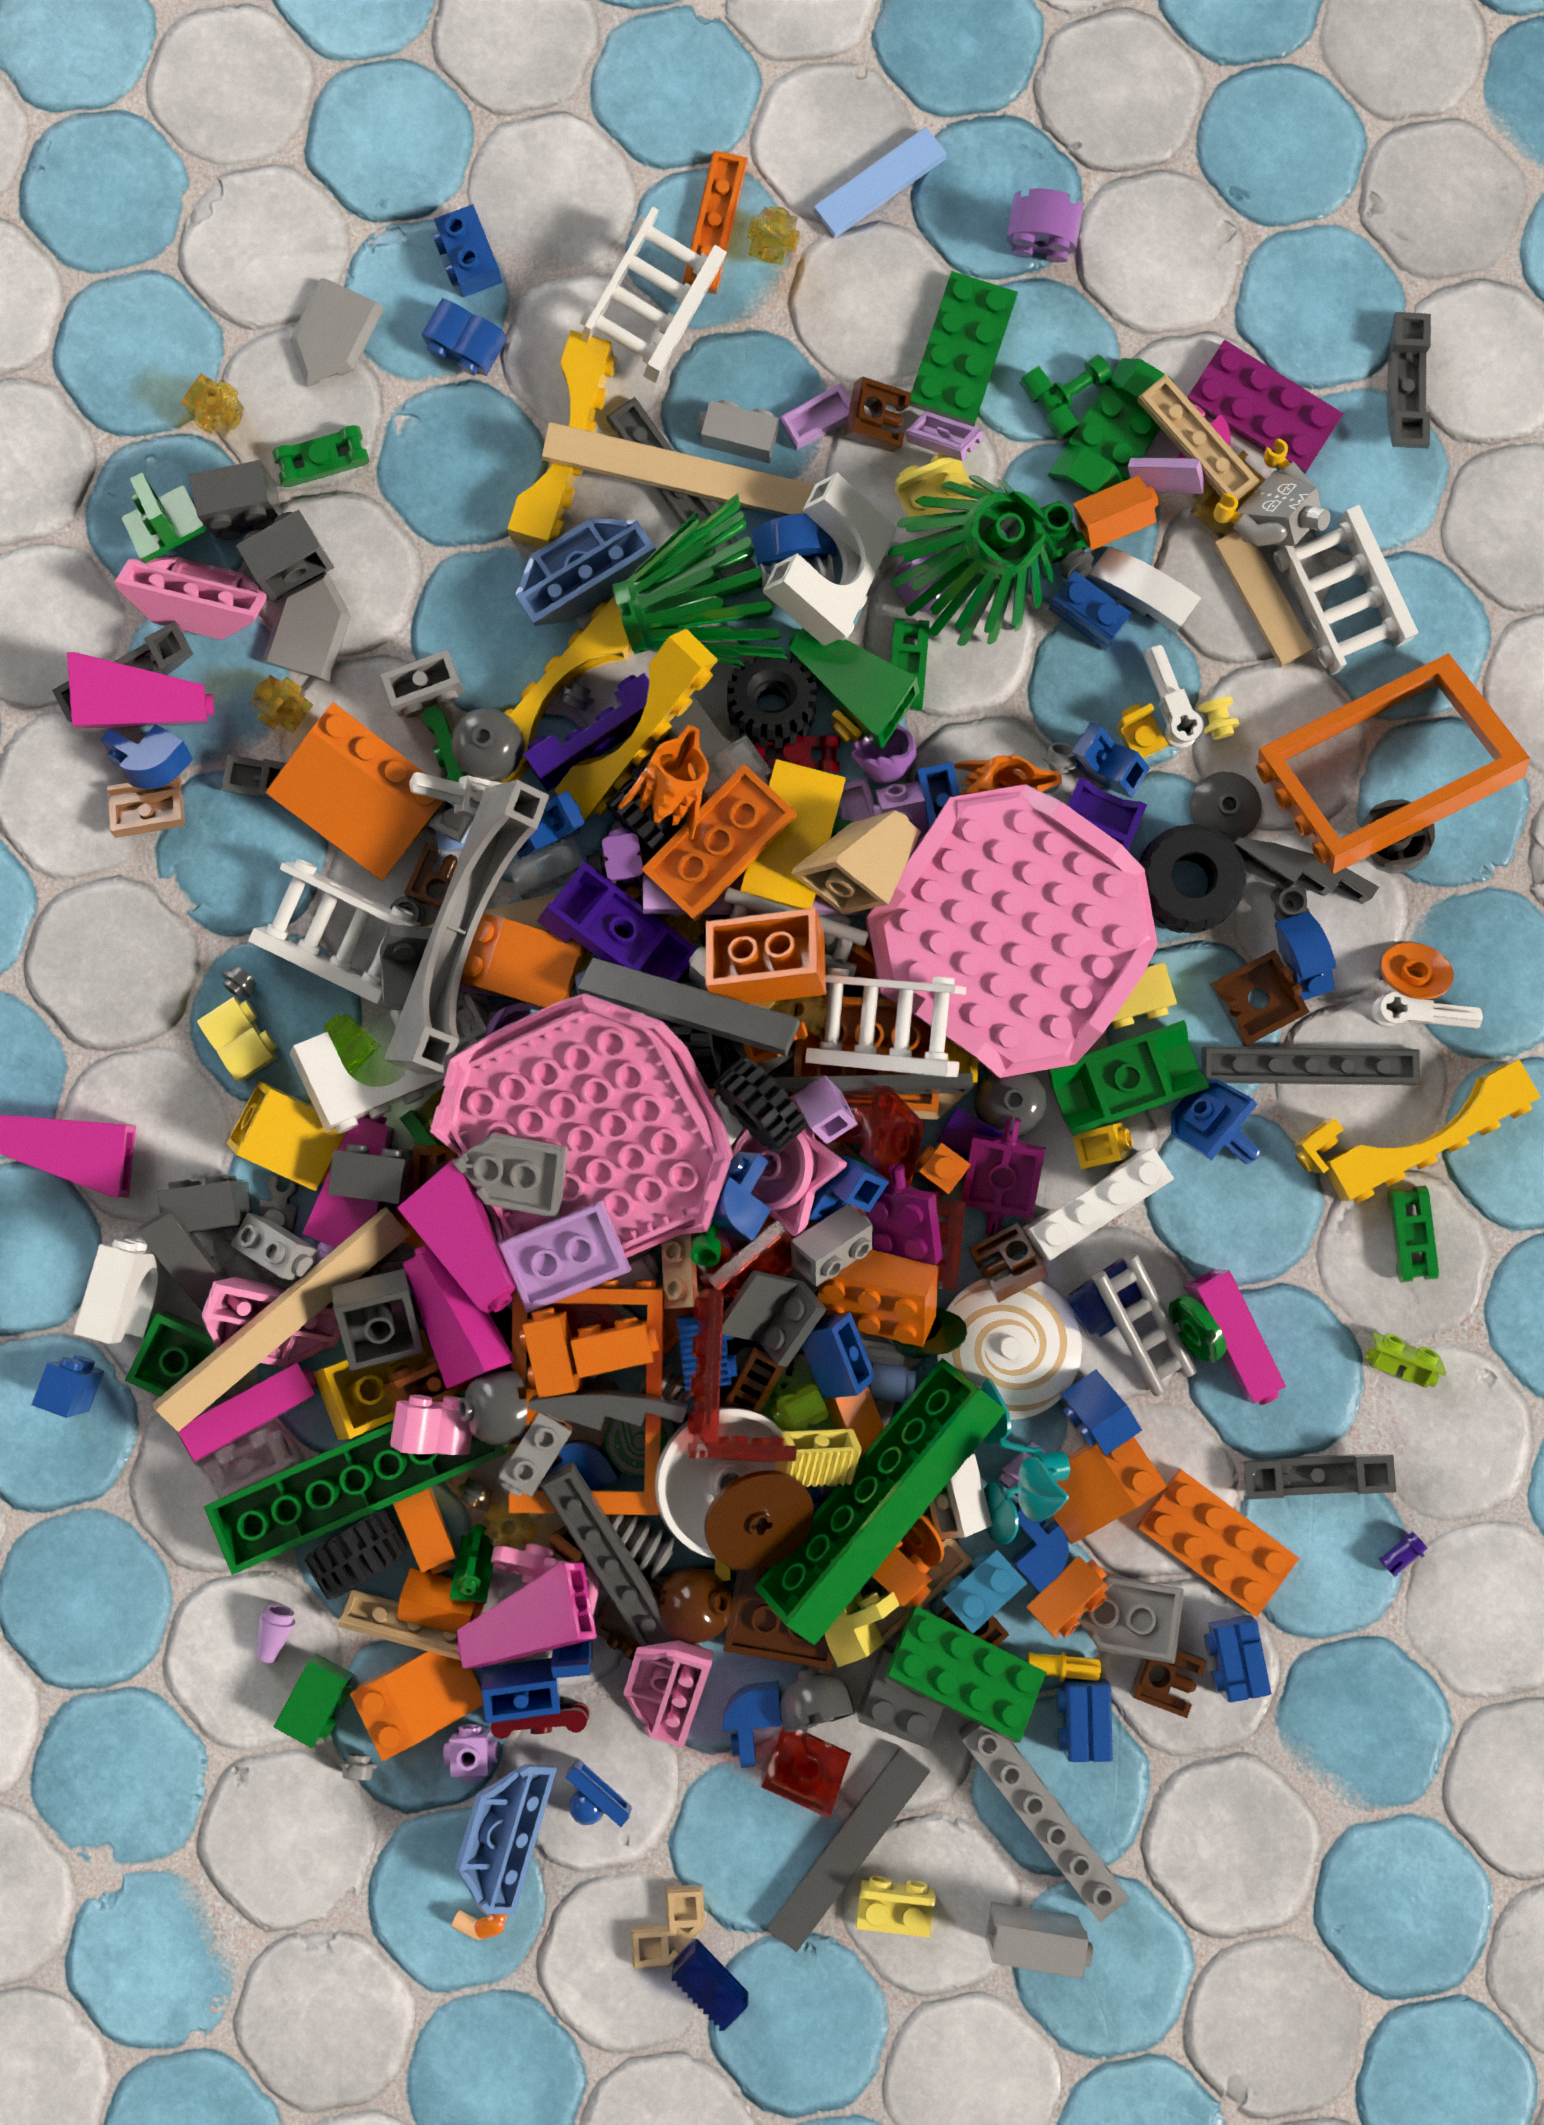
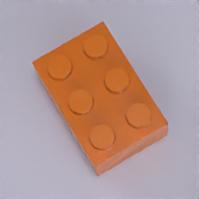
M816 908L707 921L706 988L708 992L749 1004L826 995L824 929Z
M870 1250L864 1258L855 1260L843 1268L837 1276L831 1279L828 1278L818 1285V1299L827 1308L823 1315L851 1312L858 1331L897 1340L904 1344L924 1347L936 1317L938 1266Z

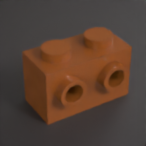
M432 1355L423 1360L425 1367L413 1372L411 1366H408L391 1374L392 1382L382 1386L395 1416L397 1401L409 1400L410 1395L428 1396L432 1398V1402H441L444 1396H454L467 1390L472 1381L446 1389L435 1355Z

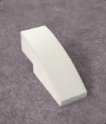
M1111 546L1107 548L1088 574L1090 578L1145 617L1146 614H1149L1175 634L1201 600L1200 596L1165 573Z

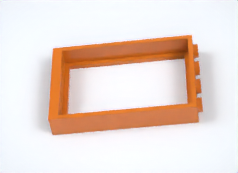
M1448 653L1259 748L1256 771L1264 784L1269 783L1275 791L1274 796L1282 810L1287 809L1292 815L1293 824L1301 837L1306 836L1312 844V851L1317 861L1321 865L1326 864L1332 874H1335L1524 778L1530 757ZM1437 685L1495 761L1340 839L1285 761Z
M610 1279L553 1302L566 1304L647 1305L648 1329L655 1328L660 1350L654 1352L653 1362L646 1363V1394L662 1397L663 1286H656V1280L650 1279L634 1280V1286H619L618 1279ZM516 1290L512 1294V1355L515 1362L511 1363V1368L518 1372L523 1381L524 1387H517L519 1399H526L527 1352L524 1353L521 1347L520 1330H523L522 1325L528 1320V1313H526ZM646 1412L644 1491L591 1490L605 1514L659 1515L655 1498V1474L661 1456L662 1417ZM516 1444L510 1445V1453ZM536 1489L532 1497L525 1493L517 1496L509 1492V1513L557 1514L542 1489Z

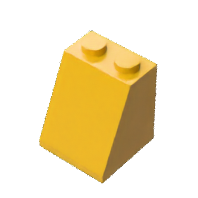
M258 1080L226 1144L236 1155L316 1191L319 1184L324 1185L331 1169L330 1162L333 1157V1150H339L346 1131L338 1134L337 1130L334 1129L326 1133L313 1106Z

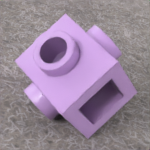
M917 781L906 784H893L887 788L875 790L877 805L872 806L873 816L896 810L906 815L910 822L920 831L928 830L925 800Z
M478 1724L460 1726L450 1737L449 1743L444 1744V1765L450 1766L451 1778L461 1777L462 1782L483 1780V1776L489 1775L494 1763H498V1742L492 1738L491 1727L481 1728V1725ZM464 1752H471L475 1758L464 1759Z

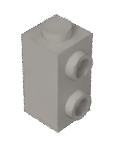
M720 400L719 403L710 401L707 412L701 411L696 432L701 433L702 447L770 464L779 429V418L773 417L771 412L764 409L750 411L739 408V405L728 400Z
M846 1204L791 1240L792 1266L815 1286H818L828 1278H834L843 1268L855 1260L864 1258L872 1250L873 1228L871 1222L864 1214H859Z
M251 1213L246 1214L231 1243L232 1247L272 1273L292 1281H298L312 1269L314 1260L320 1251L272 1220Z
M536 1411L526 1427L522 1438L518 1440L499 1470V1478L504 1480L501 1485L517 1496L525 1493L532 1497L571 1435L572 1426L560 1418Z

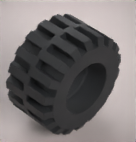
M378 1510L311 1551L306 1556L304 1563L326 1599H336L399 1559L408 1547L386 1511Z

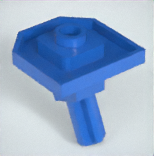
M1218 1079L1207 1081L1208 1089L1185 1096L1171 1113V1134L1176 1140L1211 1161L1223 1146L1230 1150L1244 1164L1248 1165L1258 1158L1259 1148L1240 1131L1242 1129L1241 1124L1258 1105L1253 1098Z

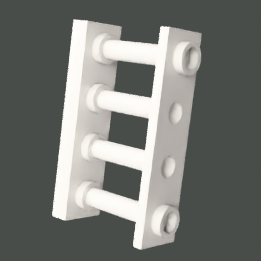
M652 207L646 218L642 215L639 216L631 231V235L635 237L596 307L589 304L580 324L584 326L581 339L585 342H588L594 330L597 329L642 356V361L647 364L643 376L656 383L721 268L727 252L714 245L709 256L704 253L700 256L653 227L659 210ZM645 240L692 267V272L697 275L692 286L688 283L684 285L638 258L637 254ZM630 269L676 297V302L680 304L676 314L674 315L669 312L667 315L620 287L628 270ZM611 300L617 301L660 327L659 332L664 334L660 343L657 345L652 342L650 345L604 317L603 314Z
M1360 505L1346 510L1337 521L1339 524L1338 529L1296 547L1276 545L1274 547L1273 558L1276 567L1280 572L1284 571L1319 647L1317 649L1318 658L1323 667H1328L1331 675L1338 673L1347 665L1344 656L1385 638L1392 640L1397 648L1409 643L1419 633ZM1342 542L1348 544L1353 554L1352 561L1311 579L1307 578L1300 560ZM1356 574L1363 576L1368 587L1367 593L1328 610H1322L1314 592ZM1371 606L1378 608L1383 619L1382 625L1337 643L1329 624Z
M296 859L295 862H283L280 870L292 875L293 878L272 924L253 928L248 941L373 1003H382L380 948L384 937L369 971L361 973L351 968L352 962H350L370 914L390 924L420 927L421 923L412 919L413 914L408 910L398 906H393L391 910L316 873L317 867L307 861ZM307 882L325 891V894L305 939H300L297 942L287 937L288 931L286 928ZM339 898L356 906L357 910L337 955H332L330 958L319 952L320 947L318 944Z
M827 968L826 983H829L824 1042L820 1041V1048H807L805 1063L958 1077L959 1062L947 1061L948 1054L944 1053L950 993L966 995V987L954 986L955 978L932 976V984L848 977V969ZM844 984L864 986L859 1045H855L854 1052L842 1051V1043H839ZM879 987L899 989L894 1048H890L889 1055L876 1054L877 1047L873 1046ZM914 990L935 992L929 1052H925V1059L913 1058L912 1050H909Z

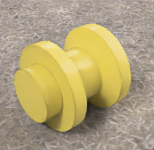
M1231 696L1213 699L1197 707L1198 713L1206 714L1209 724L1203 729L1204 735H1212L1213 740L1233 735V729L1239 726L1238 719L1230 718L1228 707L1233 704Z

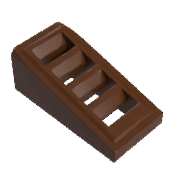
M755 1341L720 1408L735 1407L750 1410L733 1401L735 1396L754 1405L750 1411L759 1414L785 1366L777 1365L762 1345ZM756 1358H758V1359L764 1361L765 1363H767V1364L773 1366L774 1369L772 1370V1369H770L769 1367H767V1366L761 1364L760 1362L756 1361ZM752 1370L768 1380L764 1383L749 1375L748 1372ZM742 1383L761 1392L760 1396L758 1397L741 1388Z
M565 1526L553 1532L548 1538L553 1550L569 1563H584L586 1561Z

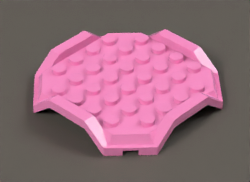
M1026 784L950 797L910 856L889 904L873 908L865 918L870 945H872L876 979L932 984V976L955 978L954 986L966 987V995L950 993L946 1038L973 1056L997 1078L1077 1064L1105 1032L1142 978L1158 945L1144 868L1122 844L1066 804ZM879 987V995L898 1005L899 989ZM914 990L912 1014L931 1027L935 992Z
M581 994L558 1001L501 1028L450 1059L443 1083L445 1087L440 1104L436 1108L430 1132L454 1151L458 1157L492 1133L566 1146L568 1148L562 1207L558 1218L603 1200L627 1258L678 1235L707 1232L733 1153L721 1111L685 1044L662 1021L588 994ZM486 1205L493 1218L499 1243L558 1219Z

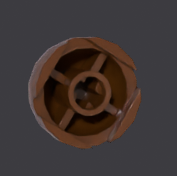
M686 1568L672 1573L663 1584L661 1592L666 1591L665 1604H660V1615L663 1626L671 1638L686 1643H703L712 1640L724 1631L732 1614V1597L729 1587L718 1575L708 1569Z

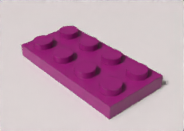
M1225 339L1187 397L1192 404L1198 405L1205 412L1206 416L1215 420L1221 414L1226 420L1230 431L1264 452L1269 447L1275 453L1273 449L1275 440L1281 439L1285 441L1288 445V452L1285 458L1289 463L1294 461L1304 474L1344 414Z

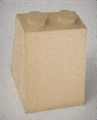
M896 810L852 822L796 865L791 874L843 915L888 905L921 831L910 822L906 815Z

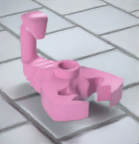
M527 1544L525 1551L506 1546L494 1547L490 1563H494L493 1567L502 1572L523 1576L521 1583L528 1585L558 1564L568 1562L554 1559L555 1550L551 1548ZM584 1566L592 1613L594 1614L600 1581L592 1568Z

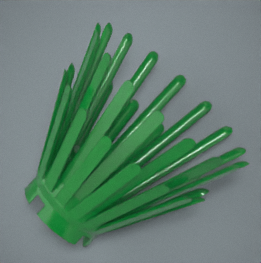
M976 475L969 476V479L976 483L971 484L972 488L952 481L941 484V488L944 491L976 500L929 496L919 497L915 502L923 507L965 511L901 518L897 522V527H906L907 532L948 527L954 528L893 546L888 552L889 557L904 554V561L910 562L945 549L894 577L891 585L896 589L917 578L912 582V588L915 591H919L945 574L905 608L906 614L913 616L947 588L930 606V612L936 615L949 603L929 628L928 633L931 636H937L975 589L955 623L956 628L963 629L957 640V645L965 646L968 643L996 588L997 591L984 627V632L989 633L987 644H993L997 641L1015 579L1012 625L1016 632L1023 624L1029 567L1032 605L1034 609H1037L1042 602L1039 569L1043 580L1047 578V581L1052 583L1054 577L1044 543L1052 554H1056L1055 545L1042 524L1049 525L1042 510L1025 493L1014 491L1007 482L998 479V484L1004 491ZM1000 529L1007 534V537L1003 536Z
M738 493L702 523L699 522V514L696 511L626 581L613 584L614 596L617 606L620 607L623 627L635 655L645 651L657 653L669 636L685 629L699 641L778 640L781 638L779 631L774 628L730 629L728 626L693 627L767 617L773 614L772 605L768 601L728 607L726 604H723L721 599L762 587V572L760 569L754 568L719 580L717 575H714L752 557L755 553L754 547L751 546L752 539L747 536L710 555L711 550L737 535L747 526L746 520H743V511L732 516L741 506ZM701 642L713 655L730 657L747 655L787 659L784 655L786 654L785 650L778 646ZM715 656L718 659L717 663L744 666L739 660Z

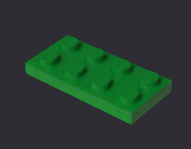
M951 271L911 391L910 407L928 411L973 427L975 426L1018 295L1017 291Z
M915 1606L910 1611L884 1677L1014 1743H1019L1022 1740L1046 1671Z

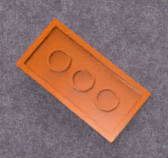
M743 764L699 809L694 839H689L687 821L642 868V871L696 921L798 815L747 765Z
M1178 1468L1167 1483L1168 1487L1162 1490L1136 1527L1255 1617H1258L1300 1558L1182 1469Z

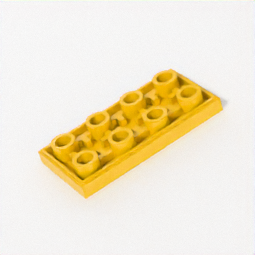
M776 759L769 787L796 811L798 816L746 869L740 891L798 910L812 908L816 893L793 876L791 872L796 865L830 839L846 777Z

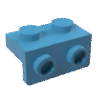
M986 1549L971 1563L975 1570L963 1579L959 1574L943 1589L948 1594L943 1598V1601L972 1634L1027 1584L998 1550L990 1554Z

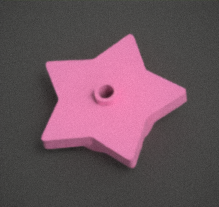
M792 1095L790 1099L798 1106L797 1109L801 1111L795 1096ZM808 1123L807 1127L779 1153L770 1151L767 1146L764 1147L744 1127L731 1146L733 1157L736 1156L738 1151L759 1153L769 1161L751 1194L771 1209L769 1214L791 1235L797 1237L807 1229L815 1192L847 1167V1163L815 1139Z

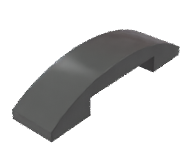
M1395 312L1393 317L1387 380L1388 426L1392 447L1428 449L1430 446V412H1426V353L1431 347V314Z
M174 621L145 637L146 644L113 662L168 675L192 656L193 652L178 623ZM69 681L52 691L65 717L69 722H72Z
M1392 1454L1318 1455L1244 1462L1246 1499L1284 1498V1496L1352 1492H1357L1358 1494L1396 1492L1394 1456Z

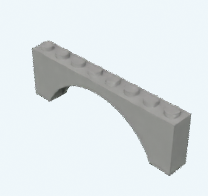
M519 780L485 788L386 1052L385 1061L415 1073L446 1075L450 1059L453 1057L459 1042L456 1027V1005L460 980L471 942L489 899L503 873L522 845L537 830L549 798L548 794Z

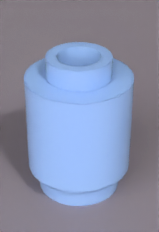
M872 1362L871 1365L876 1379L868 1387L873 1399L903 1403V1400H908L915 1389V1371H908L906 1366Z

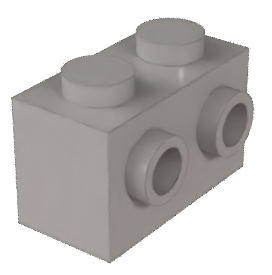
M448 649L380 674L391 707L398 717L412 718L423 714L426 707L437 703L439 706L449 705L459 699V695L465 694L456 665Z

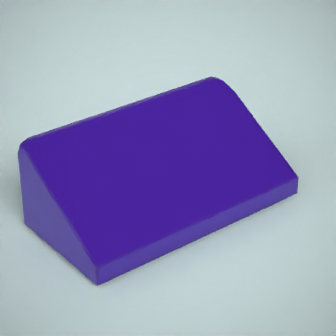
M956 1107L936 1142H942L952 1151L969 1160L974 1133L999 1137L1003 1136V1132H999L991 1125Z

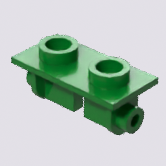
M474 1525L468 1531L467 1536L462 1535L449 1600L487 1603L494 1563L490 1562L494 1547L498 1544V1539L490 1538L484 1525Z

